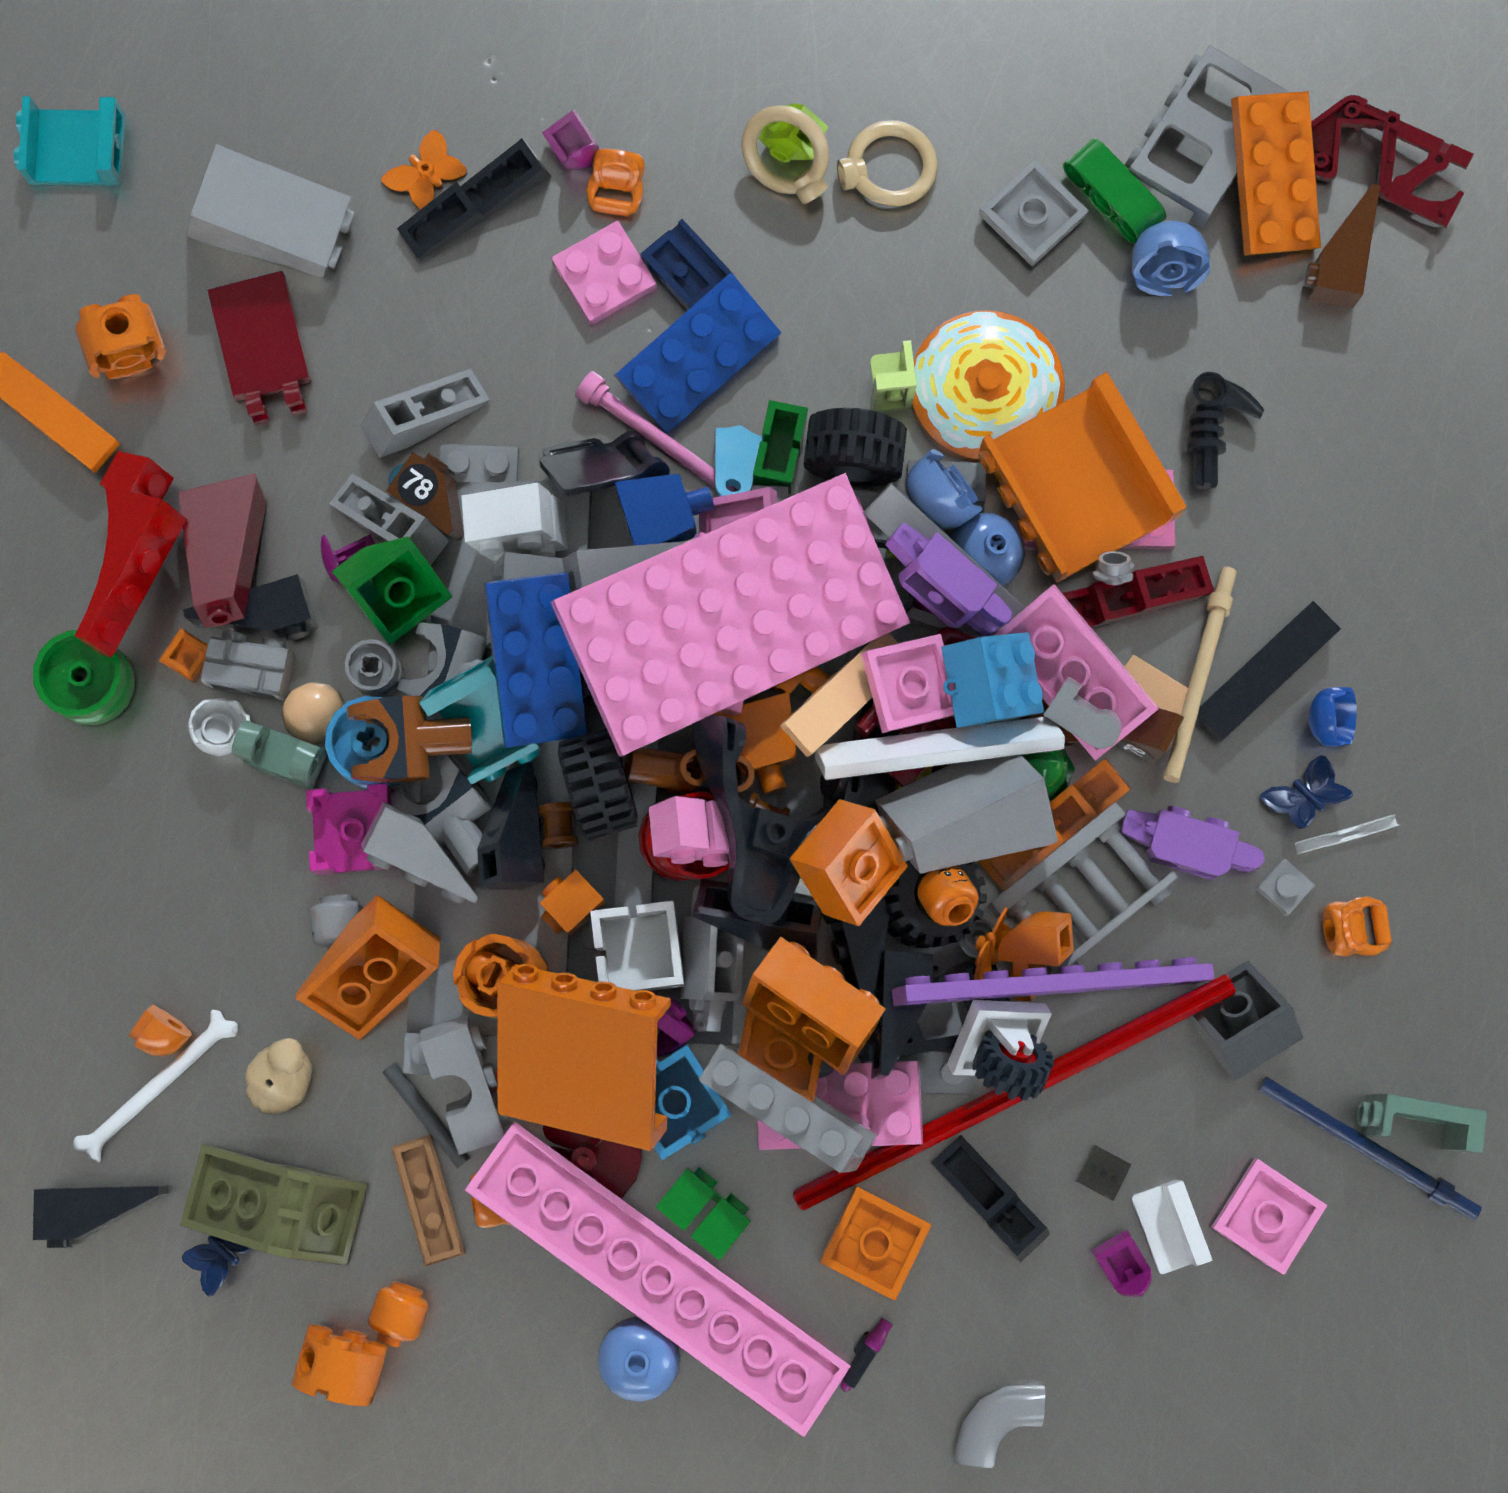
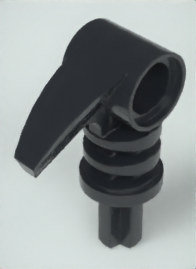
M1204 372L1195 379L1186 395V405L1192 413L1189 416V423L1194 425V427L1188 430V435L1194 440L1186 444V452L1194 456L1195 487L1208 490L1216 488L1218 485V455L1226 452V443L1218 439L1224 435V428L1219 426V424L1224 422V410L1233 408L1260 420L1264 408L1244 388L1225 380L1218 373ZM1198 389H1209L1213 392L1215 400L1206 401L1202 399Z

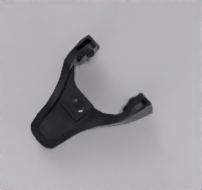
M721 715L706 717L693 723L694 741L700 769L721 812L729 842L727 899L735 913L740 917L756 923H773L782 917L801 878L789 858L839 799L857 804L864 782V775L826 780L823 774H821L820 789L824 796L823 807L805 820L795 821L794 818L764 808H753L738 795L735 770L736 762L746 742V727L744 723Z

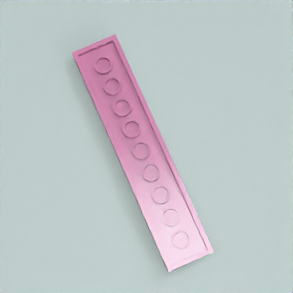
M515 1121L464 1190L802 1437H805L851 1367Z

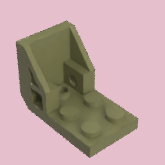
M202 1144L180 1225L267 1254L297 1260L347 1265L367 1184L298 1167L270 1163L215 1146Z

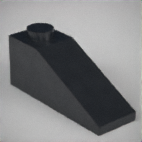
M296 574L251 588L244 619L232 621L223 626L208 628L280 639L286 637V640H296L307 636L309 629L316 628L318 625L305 582ZM194 606L183 610L184 617L194 626L204 627Z
M701 879L693 912L694 918L769 952L779 938L782 937L788 942H796L802 945L809 952L810 957L815 959L821 928L822 910L813 897L794 894L779 920L769 924H762L746 920L735 913L727 899L728 883Z
M890 950L882 952L874 996L878 999L880 1005L886 1009L873 1032L871 1079L880 1080L889 1076L927 1004L893 1006L892 989L905 985V978L916 976H930L931 983H938L939 970L938 966L933 965V954Z
M169 1185L35 1189L33 1240H47L46 1248L72 1247V1239L88 1237L167 1195Z

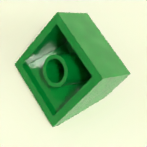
M408 536L363 547L332 571L373 627L389 645L453 597Z

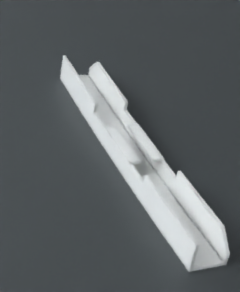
M1394 814L1340 831L1295 842L1294 845L1297 854L1384 831L1397 827L1400 824H1397Z

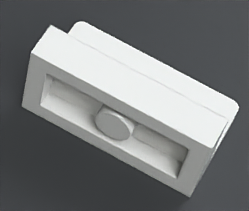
M1173 1180L1132 1195L1131 1201L1157 1271L1160 1274H1166L1190 1264L1199 1266L1213 1261L1182 1180Z

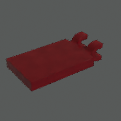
M278 271L208 289L233 397L236 402L245 399L248 416L252 417L254 425L270 421L264 395L283 391L286 405L290 407L292 415L306 412L307 407L301 385L312 381L284 272Z

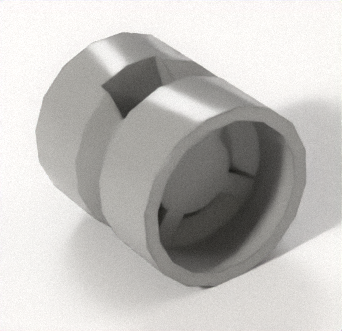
M374 639L363 640L355 644L347 653L344 663L345 673L350 682L364 696L392 697L399 691L397 689L399 679L405 678L404 667L393 650L384 642Z

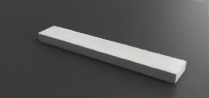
M1038 717L824 744L815 751V760L824 778L829 780L1064 749L1065 735L1055 722L1047 717Z

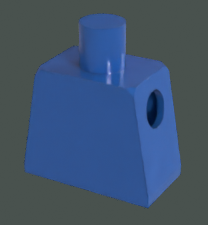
M679 474L615 482L633 546L688 541L697 534L693 516L715 510L709 487L686 493Z

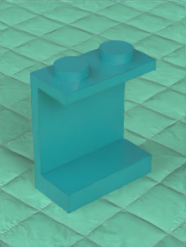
M22 96V111H17L16 126L20 134L19 147L14 149L15 168L20 171L29 184L121 185L125 121L123 109L115 97H99V110L39 109L30 96Z
M493 656L429 690L420 701V705L427 716L439 712L443 719L470 718L472 753H468L466 756L474 767L467 777L471 785L483 778L487 783L504 774L507 771L506 766L517 760L520 765L525 764L541 753L539 748L542 743L509 748L504 746Z

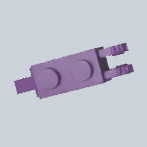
M903 523L887 540L885 545L904 565V568L899 573L901 586L948 627L959 628L964 623H967L984 637L995 634L999 631V626L1002 627L1011 621L1013 613L1010 610L1011 608L993 592L997 584L938 532L928 539L906 523Z
M1168 806L1167 810L1161 809L1157 813L1127 810L1125 812L1126 815L1123 817L1122 828L1120 829L1121 834L1146 846L1144 852L1152 863L1213 880L1230 869L1242 870L1243 873L1253 872L1255 869H1259L1260 865L1265 862L1264 852L1261 851V848L1258 849L1257 846L1253 847L1252 844L1238 841L1240 832L1229 829L1230 823L1220 819L1207 817L1206 822L1190 817V811L1176 806Z

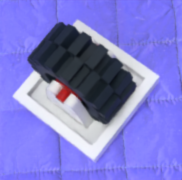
M973 1000L947 1063L952 1075L976 1076L977 1079H984L983 1085L985 1087L994 1086L996 1088L994 1093L1001 1095L1002 1092H1006L1010 1099L1015 1100L1017 1095H1019L1021 1100H1028L1029 1096L1033 1099L1038 1097L1054 1065L1052 1052L1046 1051L1048 1046L1044 1042L1040 1043L1052 1015L1046 1003Z

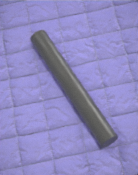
M393 1063L382 1072L456 1168L461 1167L470 1157L466 1153L458 1154L452 1134L406 1075L403 1074L398 1065Z

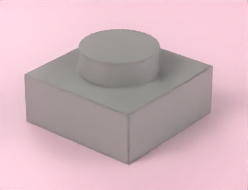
M1284 858L1257 886L1256 890L1287 916L1296 908L1315 884Z

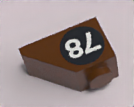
M412 452L386 492L427 518L434 526L448 536L460 540L464 535L455 479L445 473L448 465L430 453L423 458Z
M1159 708L1115 744V746L1153 765L1167 752L1184 717L1178 713Z

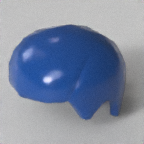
M1328 687L1323 689L1314 697L1308 710V724L1312 735L1325 746L1339 747L1353 742L1357 719L1354 690L1350 687Z

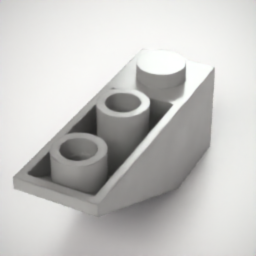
M382 802L361 844L363 852L368 854L366 860L386 870L389 869L390 865L406 871L403 876L404 878L422 887H426L428 882L442 888L440 894L456 903L462 904L464 899L476 903L478 897L420 818L386 802Z

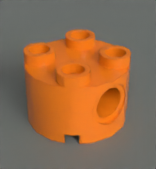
M129 294L121 297L117 303L108 304L103 307L99 304H91L79 310L80 320L76 323L75 332L89 373L93 377L99 378L100 372H105L107 379L130 377L152 368L151 359L156 357L159 362L164 359L166 349L153 311L148 304L142 302L140 295Z
M489 934L478 940L474 939L464 947L456 959L453 980L460 994L458 997L464 1006L475 1014L497 1018V982L515 964H531L545 971H549V965L540 955L539 951L528 942L499 934Z
M309 1324L291 1385L295 1389L314 1397L317 1392L327 1395L326 1400L352 1406H369L370 1403L372 1404L388 1346L367 1340L368 1335L358 1331L345 1329L343 1335L338 1336L333 1335V1330L330 1328Z

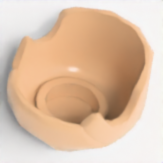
M317 682L306 683L293 689L287 696L281 712L286 731L294 738L311 744L323 742L326 737V728L332 716L344 705L341 694L329 684Z

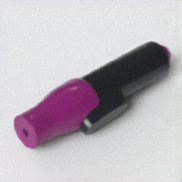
M883 1317L870 1332L866 1331L856 1345L854 1349L856 1356L841 1382V1389L844 1392H848L856 1387L875 1355L884 1345L893 1324Z

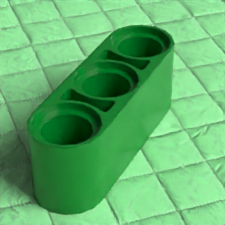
M1097 138L1089 140L1063 163V170L1069 180L1119 233L1132 244H1135L1140 234L1150 226L1166 220L1167 215L1162 204L1109 148Z

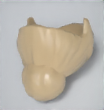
M281 1039L274 1042L270 1047H266L254 1057L248 1065L244 1077L247 1085L246 1096L250 1100L252 1107L258 1108L261 1113L272 1115L289 1111L304 1100L311 1080L312 1063L302 1049V1045L295 1039ZM268 1080H271L273 1085H269Z

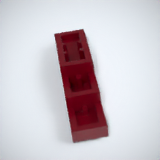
M1204 556L1136 570L1132 572V581L1124 582L1120 585H1108L1100 581L1086 588L1062 594L1091 628H1096L1206 597L1215 591Z

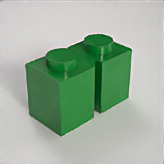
M769 400L762 430V441L759 444L753 471V485L787 486L788 494H791L798 465V455H800L807 424L808 408Z
M698 1167L695 1172L687 1168L657 1204L656 1208L685 1231L710 1198L717 1204L692 1233L691 1237L720 1261L751 1222V1219L745 1215L750 1208L732 1193L727 1198L720 1195L714 1189L718 1182L701 1167Z

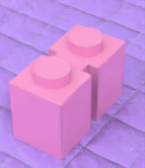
M674 796L649 807L653 856L671 858V863L686 864L696 860L703 861L705 867H718L729 863V842L721 812L715 801L706 802L705 809V800Z

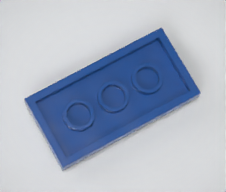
M731 272L615 373L614 376L656 426L668 434L782 332Z
M560 572L484 582L504 746L506 748L570 739L587 734L579 665L550 603L557 598L571 593L568 573Z

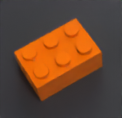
M782 937L779 938L753 973L741 1004L813 1055L819 1056L826 1064L842 1075L846 1073L868 1042L886 1009L880 1005L878 999L872 993L863 989H856L845 981L843 975L837 969L828 965H821L810 957L809 952L802 945L796 942H788Z

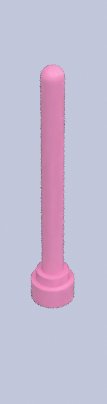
M591 371L584 378L575 393V397L588 406L590 404L596 407L601 405L715 488L714 468L609 393L610 388L605 385L606 380L597 373ZM734 486L726 487L731 492L736 491Z

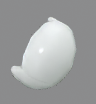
M220 697L201 701L191 711L188 733L192 742L204 753L217 757L233 754L232 745L235 735L244 720L250 721V715H247L237 700H227Z

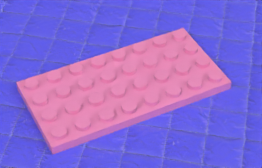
M846 473L550 602L619 756H624L910 623Z

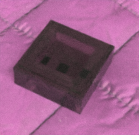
M1093 1145L1075 1181L1114 1201L1132 1164L1097 1145Z

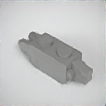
M699 884L692 891L691 917L684 916L682 967L685 987H680V999H689L694 1031L720 1032L722 1014L726 1009L727 1001H737L742 994L744 940L693 917Z

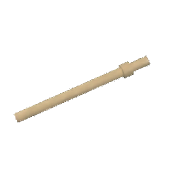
M1223 567L1221 569L1216 590L1210 594L1206 610L1209 615L1181 712V716L1184 719L1175 734L1163 777L1171 783H1178L1180 781L1225 617L1230 615L1233 604L1231 592L1237 571L1232 567Z

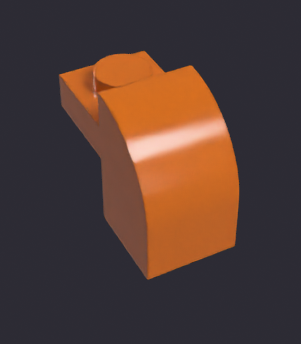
M1049 911L1033 913L1024 918L1003 938L998 949V961L1013 962L1010 968V977H1022L1021 970L1045 968V965L1060 966L1074 952L1071 913ZM1036 996L1015 997V999L1031 1002Z

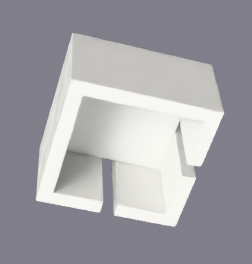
M532 483L461 495L465 543L494 563L499 560L504 552L531 553V555L554 557L556 551L568 550L564 503L553 494L550 495V492L541 484Z
M674 901L636 905L637 915L639 916L636 918H631L628 906L590 911L594 947L597 952L606 951V957H596L598 981L611 982L617 987L635 991H654L685 987Z

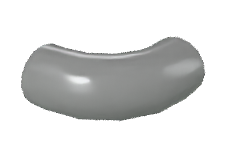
M1033 1383L1003 1386L980 1399L962 1422L955 1447L954 1462L973 1467H995L999 1443L1006 1433L1017 1427H1042L1045 1413V1386Z

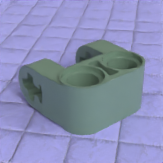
M244 720L240 725L232 745V753L243 760L244 764L310 789L314 788L327 756V751L319 746L248 720Z

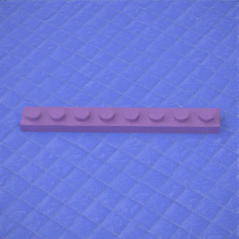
M1196 957L1173 959L1172 966L1160 967L1159 960L1135 962V969H1123L1122 962L1097 965L1098 971L1085 972L1084 965L1060 967V974L1047 975L1046 968H1031L1021 970L1022 977L1010 978L1008 977V970L983 973L984 979L970 980L969 973L945 975V982L931 983L930 976H916L905 978V985L892 989L893 1006L1187 985L1214 980L1212 963L1197 964Z

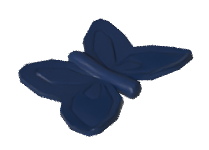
M1320 755L1309 763L1304 774L1306 786L1300 779H1296L1293 782V786L1297 790L1288 786L1271 787L1261 793L1260 800L1267 808L1277 813H1288L1291 822L1298 829H1304L1315 818L1316 810L1324 811L1325 804H1337L1349 800L1353 797V793L1347 787L1334 783L1335 772L1333 765L1326 756Z
M210 1235L208 1237L209 1244L197 1245L185 1251L182 1255V1261L193 1270L201 1271L200 1282L202 1290L208 1297H211L222 1286L229 1272L228 1262L232 1266L238 1265L240 1258L236 1253H246L252 1248Z

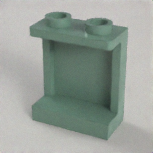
M1393 1094L1366 1095L1365 1102L1361 1101L1359 1105L1357 1124L1362 1126L1361 1134L1369 1137H1390L1393 1116L1444 1125L1442 1150L1482 1153L1488 1111Z

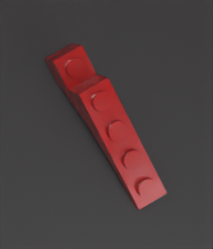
M121 451L116 453L99 484L105 489L107 497V541L96 588L88 609L74 635L99 654L111 658L187 518L163 500L174 478L149 457Z

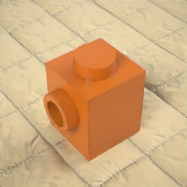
M575 869L564 881L559 876L542 891L545 898L540 904L546 912L541 918L556 934H559L564 929L571 937L591 918L590 911L600 910L606 902Z

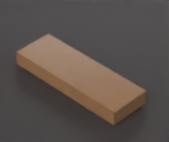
M428 1135L391 1147L425 1267L466 1254L433 1137Z

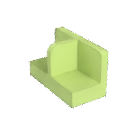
M911 340L902 342L901 352L878 354L871 358L870 368L873 383L871 401L873 411L888 412L912 409L917 382Z

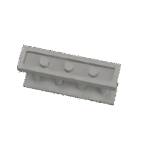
M1116 802L987 906L996 918L1000 917L1005 907L1008 908L1007 915L1010 918L1014 916L1020 923L1024 918L1033 914L1026 906L1029 902L1024 896L1037 887L1041 893L1045 891L1063 913H1071L1072 925L1086 941L1078 946L1060 966L1052 967L1047 972V975L1060 974V967L1080 965L1076 961L1147 902L1151 900L1156 906L1174 891L1169 884L1176 880L1178 876L1172 871L1159 880L1119 831L1122 827L1117 821L1126 814ZM1098 837L1103 843L1107 841L1147 889L1144 894L1130 905L1088 856L1091 852L1086 846ZM1067 862L1072 868L1076 866L1116 914L1112 920L1099 930H1097L1057 881L1060 877L1055 871Z

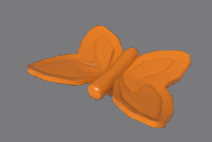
M431 130L423 138L419 147L421 160L416 155H411L409 162L413 166L400 165L388 170L381 177V182L389 189L398 192L408 191L412 202L419 210L433 200L434 186L442 187L441 180L451 181L463 177L467 172L466 166L457 158L447 155V144L443 135L437 130Z
M1006 907L996 922L993 931L988 932L985 936L980 935L977 939L975 950L979 954L975 961L977 967L974 980L984 979L983 973L992 971L991 965H995L998 962L996 953L998 954L1000 943L1011 931V928L1004 924L1008 910Z

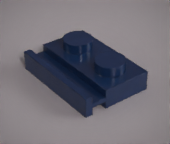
M683 219L678 222L676 227L671 231L668 230L640 254L646 266L687 310L731 273L729 268Z

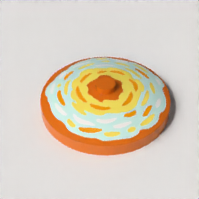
M983 310L955 316L942 323L928 335L914 358L917 386L912 404V412L915 420L925 436L935 446L948 455L966 462L980 463L978 453L981 452L979 448L983 437L990 434L992 439H995L1063 403L1064 372L1054 347L1032 324L1008 313Z

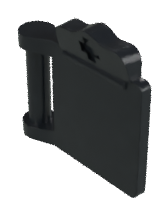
M633 430L627 431L614 441L605 444L597 438L567 441L558 446L543 449V457L539 459L541 469L564 496L616 486L615 482L670 474V468L662 458L654 457L645 447L643 437ZM623 455L634 457L640 466L635 469Z

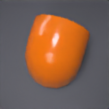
M152 1004L145 1010L128 1036L136 1041L134 1046L152 1056H167L177 1052L192 1036V1033L178 1019Z

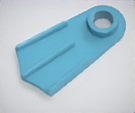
M741 425L716 428L715 490L719 496L751 490L754 466L762 437ZM734 486L738 491L731 492L726 487Z

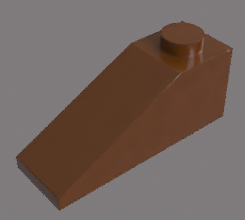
M1372 184L1321 251L1316 261L1309 262L1304 284L1310 286L1308 300L1354 308L1363 296L1380 185Z

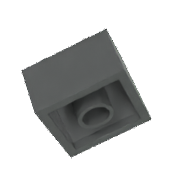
M1249 961L1226 974L1235 986L1236 992L1234 995L1189 1017L1214 1058L1235 1081L1303 1039L1293 1007Z

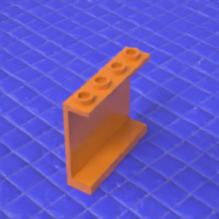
M1108 372L1094 378L1089 389L995 439H992L990 434L983 437L979 448L981 452L978 453V458L982 467L988 474L993 473L1000 484L997 489L1003 503L1007 508L1013 506L1020 518L1017 521V525L1022 536L1027 542L1033 541L1040 553L1037 555V560L1041 569L1047 576L1052 574L1057 583L1094 564L1099 560V556L1102 553L1118 551L1179 518L1187 508Z
M515 964L497 982L498 1114L651 1151L667 1131V1116L655 1113L657 1022L671 1006V998L657 996L648 990L635 991L617 987L615 984L607 981L594 982L577 978L571 973H554L540 970L531 964Z

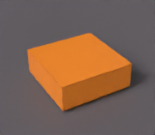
M180 628L159 661L195 683L202 673L208 644Z

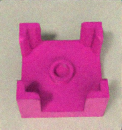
M367 785V790L331 793L327 789L306 790V808L308 812L313 814L314 851H309L311 872L321 876L386 870L366 860L368 854L363 852L361 844L382 802L392 805L390 793L394 790L389 785ZM390 865L388 870L398 869V867Z

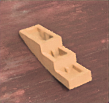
M890 633L874 639L862 647L829 677L827 682L813 693L798 710L780 725L806 757L812 755L872 698L861 654L868 650L898 644Z

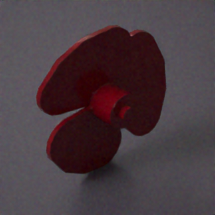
M543 1125L544 1135L550 1142L568 1149L555 1146L549 1147L622 1199L637 1180L642 1162L641 1149Z

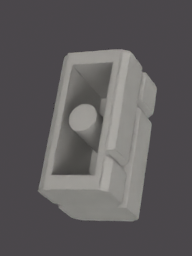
M227 631L223 632L222 638L215 636L209 638L201 683L211 689L282 701L286 700L291 682L290 678L293 673L295 655L290 649L285 648V642L263 638L261 644L246 642L247 636Z

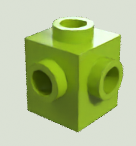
M792 103L791 105H782L793 107L807 114L818 124L825 135L828 126L804 104ZM772 122L762 129L758 139L770 149L769 153L775 159L782 162L813 160L814 153L811 142L798 127L787 122Z

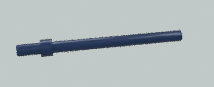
M1266 1076L1258 1088L1260 1092L1427 1192V1198L1442 1207L1448 1205L1473 1221L1479 1216L1482 1207L1455 1191V1185L1441 1177L1433 1178Z

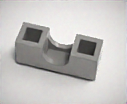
M468 1015L420 1030L419 1043L432 1080L447 1075H455L466 1080L471 1088L470 1092L461 1100L446 1104V1120L458 1154L461 1155L500 1142L506 1134V1125L511 1124V1118L498 1114V1101L493 1090L494 1087L498 1086V1080L492 1063L484 1064L480 1050L486 1049L479 1025L472 1027Z

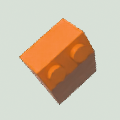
M376 895L350 920L297 991L295 999L358 1040H361L439 968L441 938L379 895Z

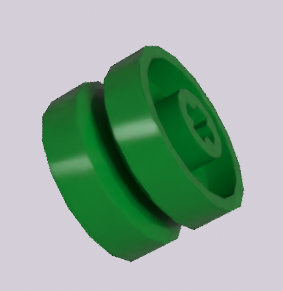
M77 630L63 632L51 638L41 648L33 665V685L40 700L57 714L84 726L102 725L117 718L129 705L135 691V672L128 657L118 648L112 658L101 655L74 636Z

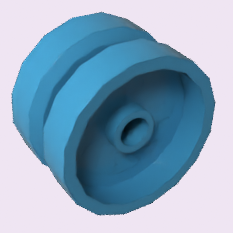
M363 696L348 701L334 713L326 728L325 748L331 764L350 783L364 790H367V785L387 784L394 788L402 784L367 782L351 778L350 767L368 764L370 760L379 758L388 748L389 740L381 727L366 723V720L347 719V707L352 704L382 697ZM376 739L380 740L378 747L372 745L371 751H369L370 742Z

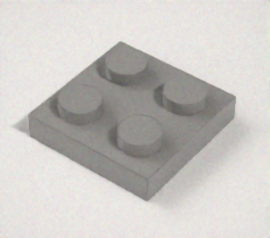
M1034 158L980 208L979 215L1033 267L1087 217L1089 210Z

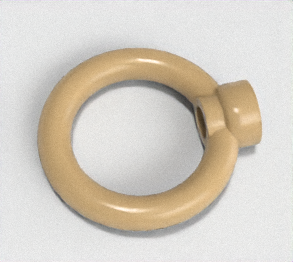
M779 105L764 108L750 118L742 135V153L747 167L759 182L779 193L797 194L802 204H807L828 188L823 176L829 163V148L824 133L811 117L793 107ZM787 122L798 127L806 134L811 142L814 153L813 164L810 169L802 172L796 178H784L774 174L763 164L757 150V138L760 131L767 124Z
M892 120L877 122L864 128L852 141L847 158L837 161L838 178L844 191L856 188L869 200L880 205L893 207L908 205L922 198L932 187L938 171L936 151L928 137L910 124ZM886 136H895L909 141L916 147L921 155L923 168L915 184L904 190L890 191L876 186L868 179L867 167L862 158L865 149L874 140Z

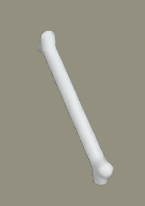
M211 1010L208 1029L98 1129L89 1135L76 1136L73 1141L74 1150L85 1152L90 1162L100 1163L102 1161L101 1152L104 1144L218 1040L235 1037L238 1033V1024L235 1021H226L221 1011Z

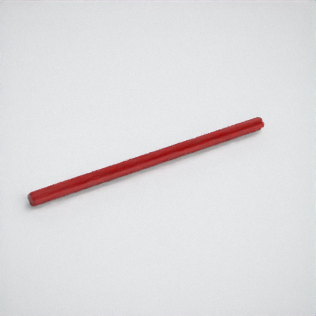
M1222 975L1054 1059V1065L1043 1090L1234 995L1236 990L1232 980L1228 975ZM993 1090L923 1125V1144L881 1146L867 1153L856 1171L839 1173L833 1170L793 1191L794 1200L800 1210H806L1023 1100H1021L1019 1095L1014 1100L1008 1098V1093L1006 1092L998 1095Z

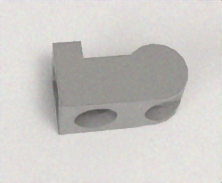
M1068 676L1045 711L1044 716L1095 748L1106 749L1113 746L1117 742L1122 730V722L1119 716L1109 709H1098L1078 696L1077 693L1082 684Z

